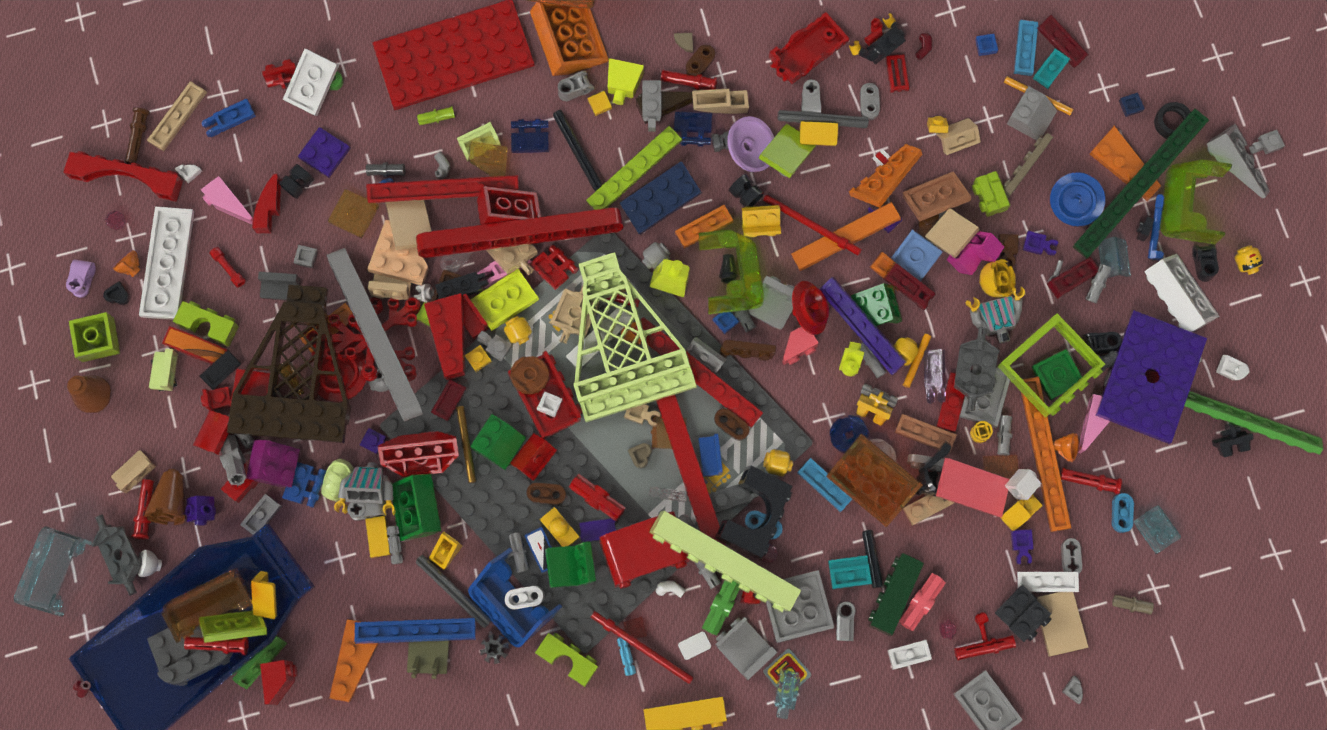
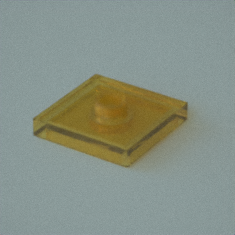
M345 189L329 217L328 223L362 239L379 205L368 203L366 198Z

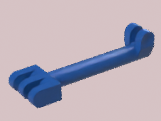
M1162 194L1156 197L1154 222L1148 252V259L1157 261L1164 258V253L1157 251L1164 196Z

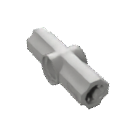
M228 434L221 448L222 455L220 460L226 470L229 483L239 486L247 478L243 465L246 463V460L239 448L236 436Z

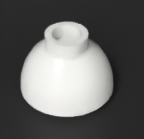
M143 550L140 553L138 560L141 567L137 572L139 577H147L161 570L162 560H159L153 552Z

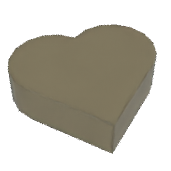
M642 443L629 449L628 453L634 465L642 469L647 466L648 457H650L652 449L647 443Z

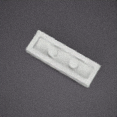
M1017 572L1018 587L1023 584L1030 592H1079L1078 572Z

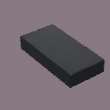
M226 350L199 377L214 390L241 363L229 350Z

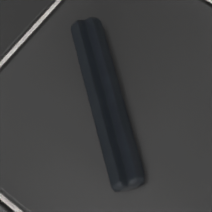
M865 530L862 532L865 552L868 556L872 587L880 588L883 586L874 534L872 530Z

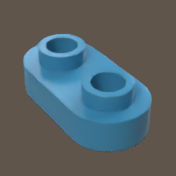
M1121 493L1112 500V527L1119 533H1125L1133 527L1134 501L1130 495ZM1119 501L1124 503L1123 507L1119 505ZM1119 520L1123 521V527L1119 525Z
M756 510L749 512L745 518L746 527L751 530L758 528L763 523L766 514ZM756 518L758 520V524H752L751 519ZM779 521L775 526L777 531L774 537L770 539H777L781 535L783 528Z

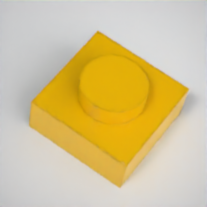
M941 116L928 117L927 126L929 133H948L947 118Z
M481 345L464 355L475 372L492 362Z

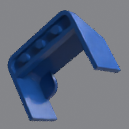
M508 548L486 565L470 585L468 593L504 637L514 647L519 648L550 622L562 606L559 604L549 611L542 605H538L534 609L532 607L510 609L505 604L507 592L516 589L508 581L512 576V571L509 564L504 561L512 552V549ZM517 595L513 597L514 602L517 603L519 601Z

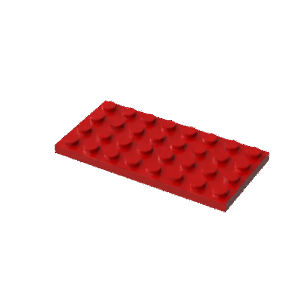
M513 0L502 1L372 42L394 111L535 66Z

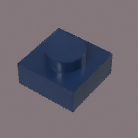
M1138 93L1122 97L1119 100L1125 117L1143 112L1145 109Z

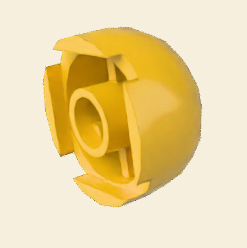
M999 259L995 262L987 263L982 268L979 283L988 296L1003 298L1012 295L1011 290L1016 285V276L1012 266L1008 267L1006 264L1008 261Z

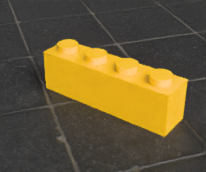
M723 697L643 709L646 730H683V728L691 727V730H701L703 725L711 724V728L723 726V722L727 721Z

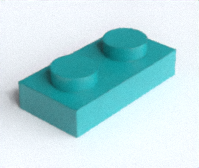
M1054 49L1033 79L1048 89L1067 65L1070 58Z

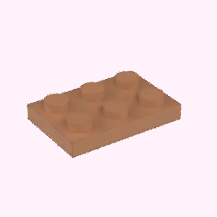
M954 171L903 192V198L919 222L947 211L949 208L952 209L971 201V195Z

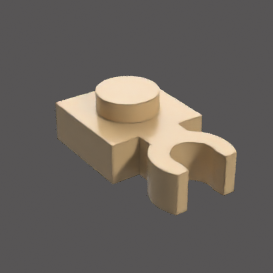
M643 404L626 410L624 418L641 425L646 420L650 426L656 427L657 423L651 421V418L653 416L660 417L661 415L657 411L648 412L649 406Z

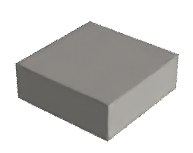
M298 245L293 263L313 268L318 250Z

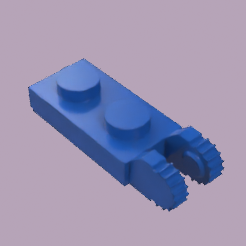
M244 99L214 113L213 116L203 120L201 124L206 128L217 122V126L206 132L208 137H213L220 134L221 131L224 132L256 117L248 99Z

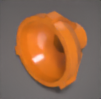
M132 250L113 269L118 273L130 274L132 277L141 270L138 267L137 253Z
M1071 433L1059 440H1055V451H1058L1068 462H1073L1076 459L1079 448V438L1076 433Z

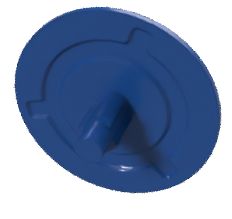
M1081 172L1069 173L1061 177L1054 184L1050 194V204L1054 214L1059 220L1071 226H1085L1094 222L1103 212L1106 202L1104 189L1098 180L1091 175Z

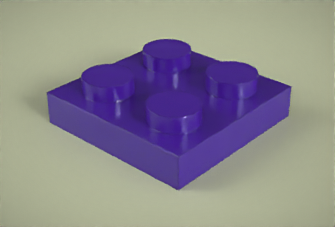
M319 127L300 152L298 158L330 178L351 148Z

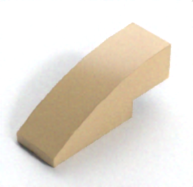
M729 89L692 91L694 110L725 114L748 113L747 90L729 91Z

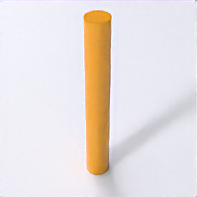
M924 334L918 347V355L913 360L904 380V387L910 388L931 339L929 334Z

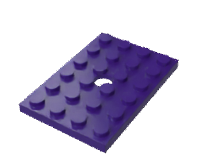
M1134 310L1131 313L1096 416L1171 444L1207 338ZM1149 369L1157 371L1159 374L1158 382H1148L1145 372Z

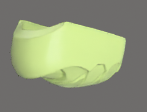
M337 459L330 464L321 490L325 498L335 502L340 500L338 498L340 483L354 470L350 462L345 459Z

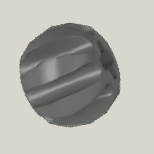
M494 634L488 635L490 638L489 642H486L484 639L481 642L482 645H485V649L480 650V655L487 654L484 661L490 663L492 658H494V664L501 663L499 657L503 656L506 659L508 654L504 653V649H509V644L505 643L502 645V641L505 638L499 635L497 640H495ZM492 645H499V647L497 648L498 653H490V651L492 650Z

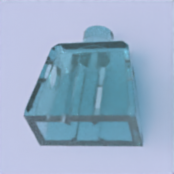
M779 669L774 697V706L778 707L776 713L778 718L788 719L789 709H795L800 684L798 672ZM789 695V698L783 699L782 696Z

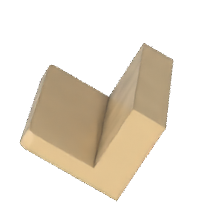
M969 118L948 125V133H936L941 139L943 152L946 155L981 142L978 126Z
M138 451L111 478L117 483L116 486L122 492L128 493L156 466L142 451Z

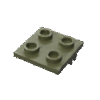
M449 641L409 642L407 673H412V678H416L418 673L432 674V679H436L438 674H447Z

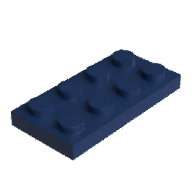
M681 161L620 202V205L638 234L641 235L701 195L702 191Z

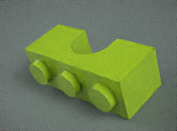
M182 301L173 320L177 326L195 333L200 324L209 322L211 327L207 336L213 341L230 347L239 328L234 322V318L224 315V317L218 316V312L210 308L206 310L201 309V305L193 301L189 303Z
M554 632L553 635L548 633L535 653L552 665L560 656L570 657L573 662V668L568 676L586 687L599 668L595 665L597 661L589 655L586 657L580 655L579 652L581 650L573 644H570V646L564 644V638Z

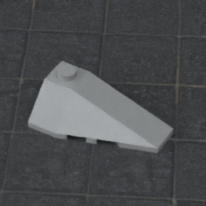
M1236 124L1230 126L1207 143L1210 155L1214 156L1225 168L1262 199L1270 192L1261 172L1258 169L1255 170V159L1253 155L1247 153L1245 149L1247 142Z

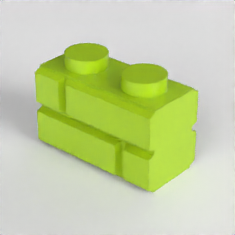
M997 171L977 177L974 180L972 190L975 196L978 195L980 199L979 208L982 213L985 212L986 217L1008 210L1010 203Z

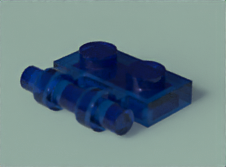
M675 112L674 131L681 132L680 137L682 141L679 143L681 146H687V144L698 145V147L711 145V138L704 137V133H711L712 113ZM687 132L698 133V137H687Z
M518 119V121H511V129L519 128V133H511L512 153L549 152V133L541 132V128H549L548 120L535 119V121H524V119ZM525 128H535V132L525 133Z

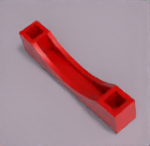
M82 151L69 153L63 171L70 179L83 182L111 175L128 176L146 184L159 198L175 202L178 200L183 183L178 173L167 170V172H162L155 167L143 168L137 163L125 164L119 159L111 161L100 155H95V157L89 156V154Z

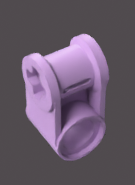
M76 259L72 261L66 287L76 297L83 298L89 293L96 270L95 263Z

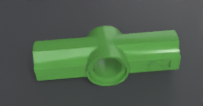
M724 581L720 592L717 593L710 607L711 610L702 629L713 635H718L725 618H728L735 603L734 600L740 590L738 583Z

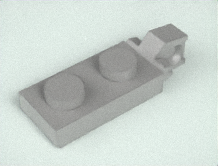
M661 80L642 81L643 121H648V132H656V121H660Z

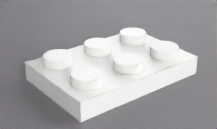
M304 49L283 100L318 116L339 65L308 49Z

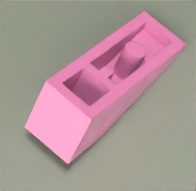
M219 176L201 189L205 194L202 198L209 206L213 204L217 210L253 224L252 216Z
M1093 394L1089 398L1078 453L1080 454L1090 446L1110 422L1096 416L1102 398L1100 395Z

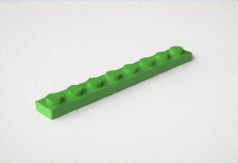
M1191 391L1188 393L1184 406L1191 408L1195 412H1202L1215 419L1225 420L1234 426H1241L1251 432L1266 435L1270 439H1277L1285 442L1287 445L1300 447L1309 453L1314 452L1320 455L1323 450L1322 438Z

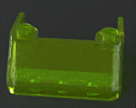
M1201 159L1174 164L1167 170L1160 230L1163 235L1216 244L1225 236V232L1206 229L1207 220L1202 214L1193 212L1196 178L1204 179L1209 175L1223 177L1232 168V164Z
M733 230L699 233V251L717 248H736L740 280H733L728 283L726 287L727 295L708 297V314L760 308L764 303V292L756 243L752 239Z

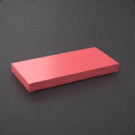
M945 458L936 496L996 517H1002L1008 489L1005 485L1010 479L950 458Z

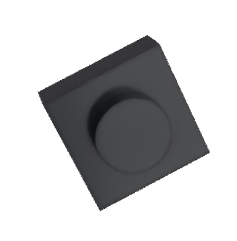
M1147 217L1143 222H1139L1136 232H1138L1137 240L1144 242L1147 239L1154 219Z

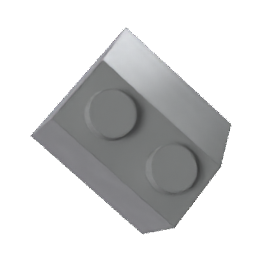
M1028 86L1007 125L1037 141L1040 136L1044 135L1057 110L1046 95Z

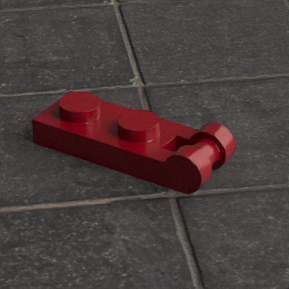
M893 263L883 278L922 310L928 307L927 303L936 295L897 263ZM921 292L924 294L922 299L918 297Z

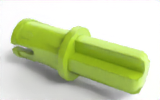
M452 106L440 110L434 109L432 112L417 115L419 125L433 122L439 123L442 120L455 118Z

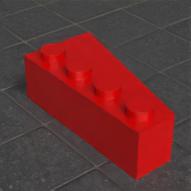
M461 293L424 304L446 380L465 375L464 298Z

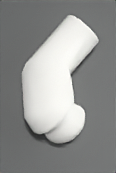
M673 580L662 581L656 587V593L660 596L667 592H673L681 598L686 591Z

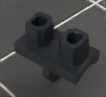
M1228 423L1225 425V430L1220 432L1222 437L1212 440L1213 446L1218 448L1222 457H1229L1233 455V445H1237L1239 452L1251 450L1250 440H1253L1254 437L1252 433L1241 432L1240 426L1234 427L1233 424Z

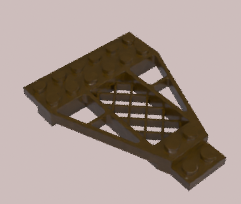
M288 285L286 302H283L232 394L228 433L334 443L345 442L346 426L349 425L351 405L349 404L326 311L328 289L326 287ZM297 325H307L308 327L301 331ZM295 327L299 334L291 340L286 333ZM314 328L318 335L309 341L305 334ZM276 331L271 365H257ZM285 336L289 342L283 346V339ZM303 337L307 344L299 350L294 343ZM326 337L335 368L334 372L321 371ZM292 345L297 352L288 359L283 352ZM311 347L315 355L307 360L302 353ZM281 355L286 360L282 365H280ZM301 356L305 363L296 369L291 362ZM290 365L294 372L285 377L281 370ZM309 366L313 373L304 379L300 372ZM254 369L270 371L266 396L241 394ZM280 375V376L283 378V381H281V382L277 385V383H278V376ZM298 375L302 382L294 388L289 381ZM321 375L337 376L343 399L341 403L317 401ZM287 383L291 391L283 397L278 390ZM306 385L310 393L302 399L297 391ZM293 394H295V395L298 397V399H289V398H290Z

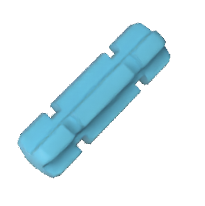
M618 638L617 642L621 648L619 651L622 663L625 665V675H634L636 670L632 664L634 662L630 647H628L629 643L622 638Z

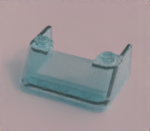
M44 526L38 535L15 592L14 602L63 617L64 613L60 612L63 601L58 593L72 558L77 557L79 554L81 555L85 550L86 544L91 545L92 542Z

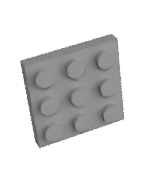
M819 570L783 579L801 590L791 611L784 610L783 613L772 607L773 603L766 601L776 643L834 628Z

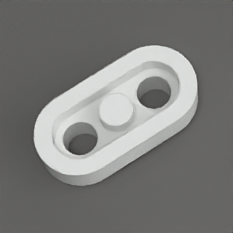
M539 586L513 589L505 595V604L510 609L537 606L544 601L545 593ZM533 592L538 594L537 599L532 597ZM515 595L519 597V601L517 603L513 600V597Z

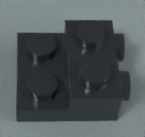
M1023 584L995 611V614L1023 642L1027 639L1031 641L1038 634L1036 630L1039 626L1045 627L1052 620L1050 617L1052 611Z

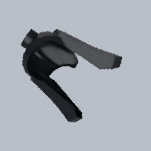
M947 441L919 469L916 484L912 486V490L916 495L926 494L936 497L938 486L935 481L938 474L936 471L929 472L928 470L950 453L951 445Z

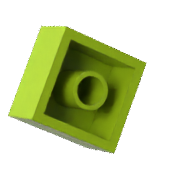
M105 312L69 321L74 355L81 362L120 354L114 317L109 313Z

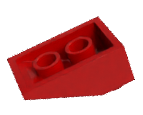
M483 186L477 199L480 225L541 217L537 192Z

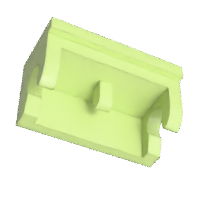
M491 122L457 138L467 161L501 146Z

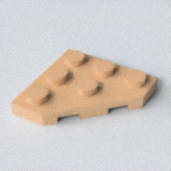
M385 220L368 266V272L423 286L429 270L428 265L423 257L418 255L417 247L396 250L390 221Z

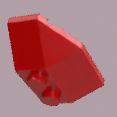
M439 431L400 435L378 445L380 464L402 477L443 473L459 457L457 437Z

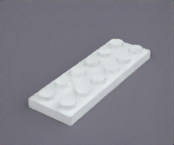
M155 207L139 310L140 317L174 320L182 301L194 219L193 209Z

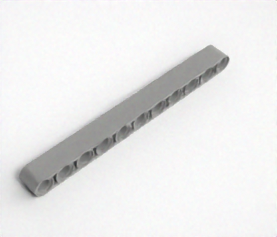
M343 248L327 254V259L403 421L405 422L422 415L419 402L346 249Z

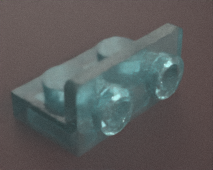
M1159 505L1133 521L1155 554L1163 551L1181 538V535Z

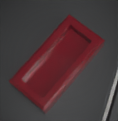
M449 379L431 413L449 422L467 388Z

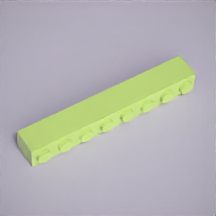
M666 511L660 512L650 530V533L654 535L653 539L662 544L664 541L671 545L670 549L677 553L683 551L688 554L687 558L695 563H698V561L705 564L704 568L712 573H715V571L721 573L722 579L729 583H732V581L738 583V588L747 593L752 591L756 594L755 598L764 603L766 601L773 603L772 607L783 613L784 610L791 611L801 592L797 587Z

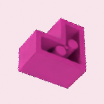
M978 231L956 258L949 255L947 261L959 273L972 275L982 260L995 262L1004 246L992 233Z

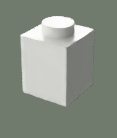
M1018 469L1006 483L1005 487L1016 499L1028 500L1041 485V482L1037 479L1034 471Z

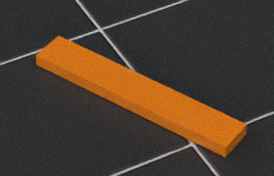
M890 202L833 233L840 237L844 236L850 240V243L854 244L901 220V217L893 203ZM824 236L791 253V256L799 271H802L843 249L838 247L837 243Z

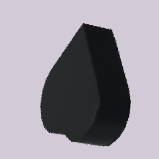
M120 281L106 289L103 293V297L108 303L125 305L130 300L128 292Z

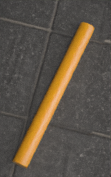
M1008 76L1004 81L1005 84L1023 93L1028 88V86ZM1046 96L1057 110L1069 116L1071 115L1072 108Z

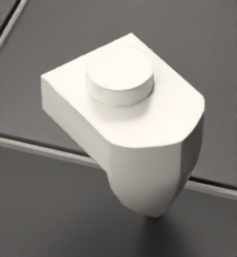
M1222 355L1216 373L1231 380H1241L1250 371L1247 364L1228 355Z

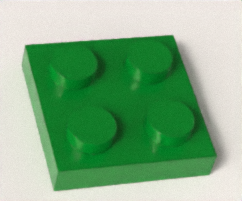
M1067 349L1032 366L1049 400L1064 394L1082 378Z

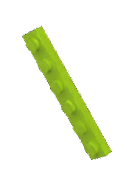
M668 126L586 200L587 203L594 210L608 208L682 141V138Z

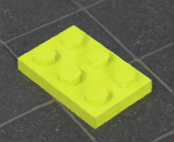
M516 269L471 299L491 331L539 300L519 269Z

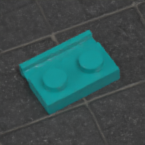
M867 555L828 560L832 590L872 584Z

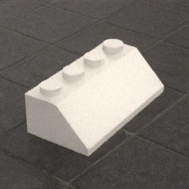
M1177 254L1160 260L1144 271L1147 275V280L1156 288L1159 298L1165 301L1168 311L1179 322L1180 328L1193 333L1220 317Z

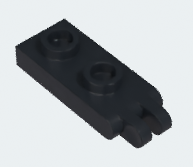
M473 272L436 284L435 287L439 299L460 293L462 296L464 294L468 296L483 290L482 287L487 286L489 283L488 280L480 282V280L486 278L485 273L477 274V272Z

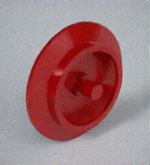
M801 281L797 283L792 293V313L806 332L818 335L824 331L829 317L827 300L822 291L811 282Z
M343 351L337 358L348 400L358 395L366 384V380H364L361 373L362 368L366 364L359 355H357L355 360H348L345 356V351ZM327 357L323 358L321 371L334 372L333 361L328 360ZM321 375L318 395L330 402H342L343 399L337 376Z

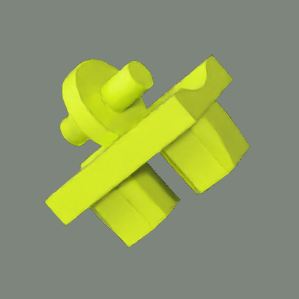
M850 342L849 348L844 350L839 370H842L846 376L858 374L864 352L860 351V343Z

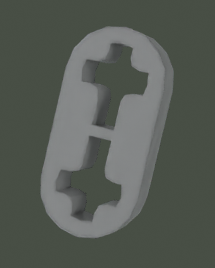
M1074 538L1066 539L1061 544L1063 571L1072 572L1071 569H1068V565L1071 564V559H1073V565H1077V569L1073 572H1078L1079 574L1082 570L1080 543ZM1070 542L1072 546H1075V549L1072 550V556L1070 549H1066Z

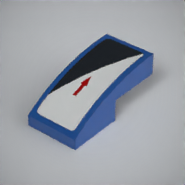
M541 526L524 536L543 573L548 570L545 549L551 548V545Z

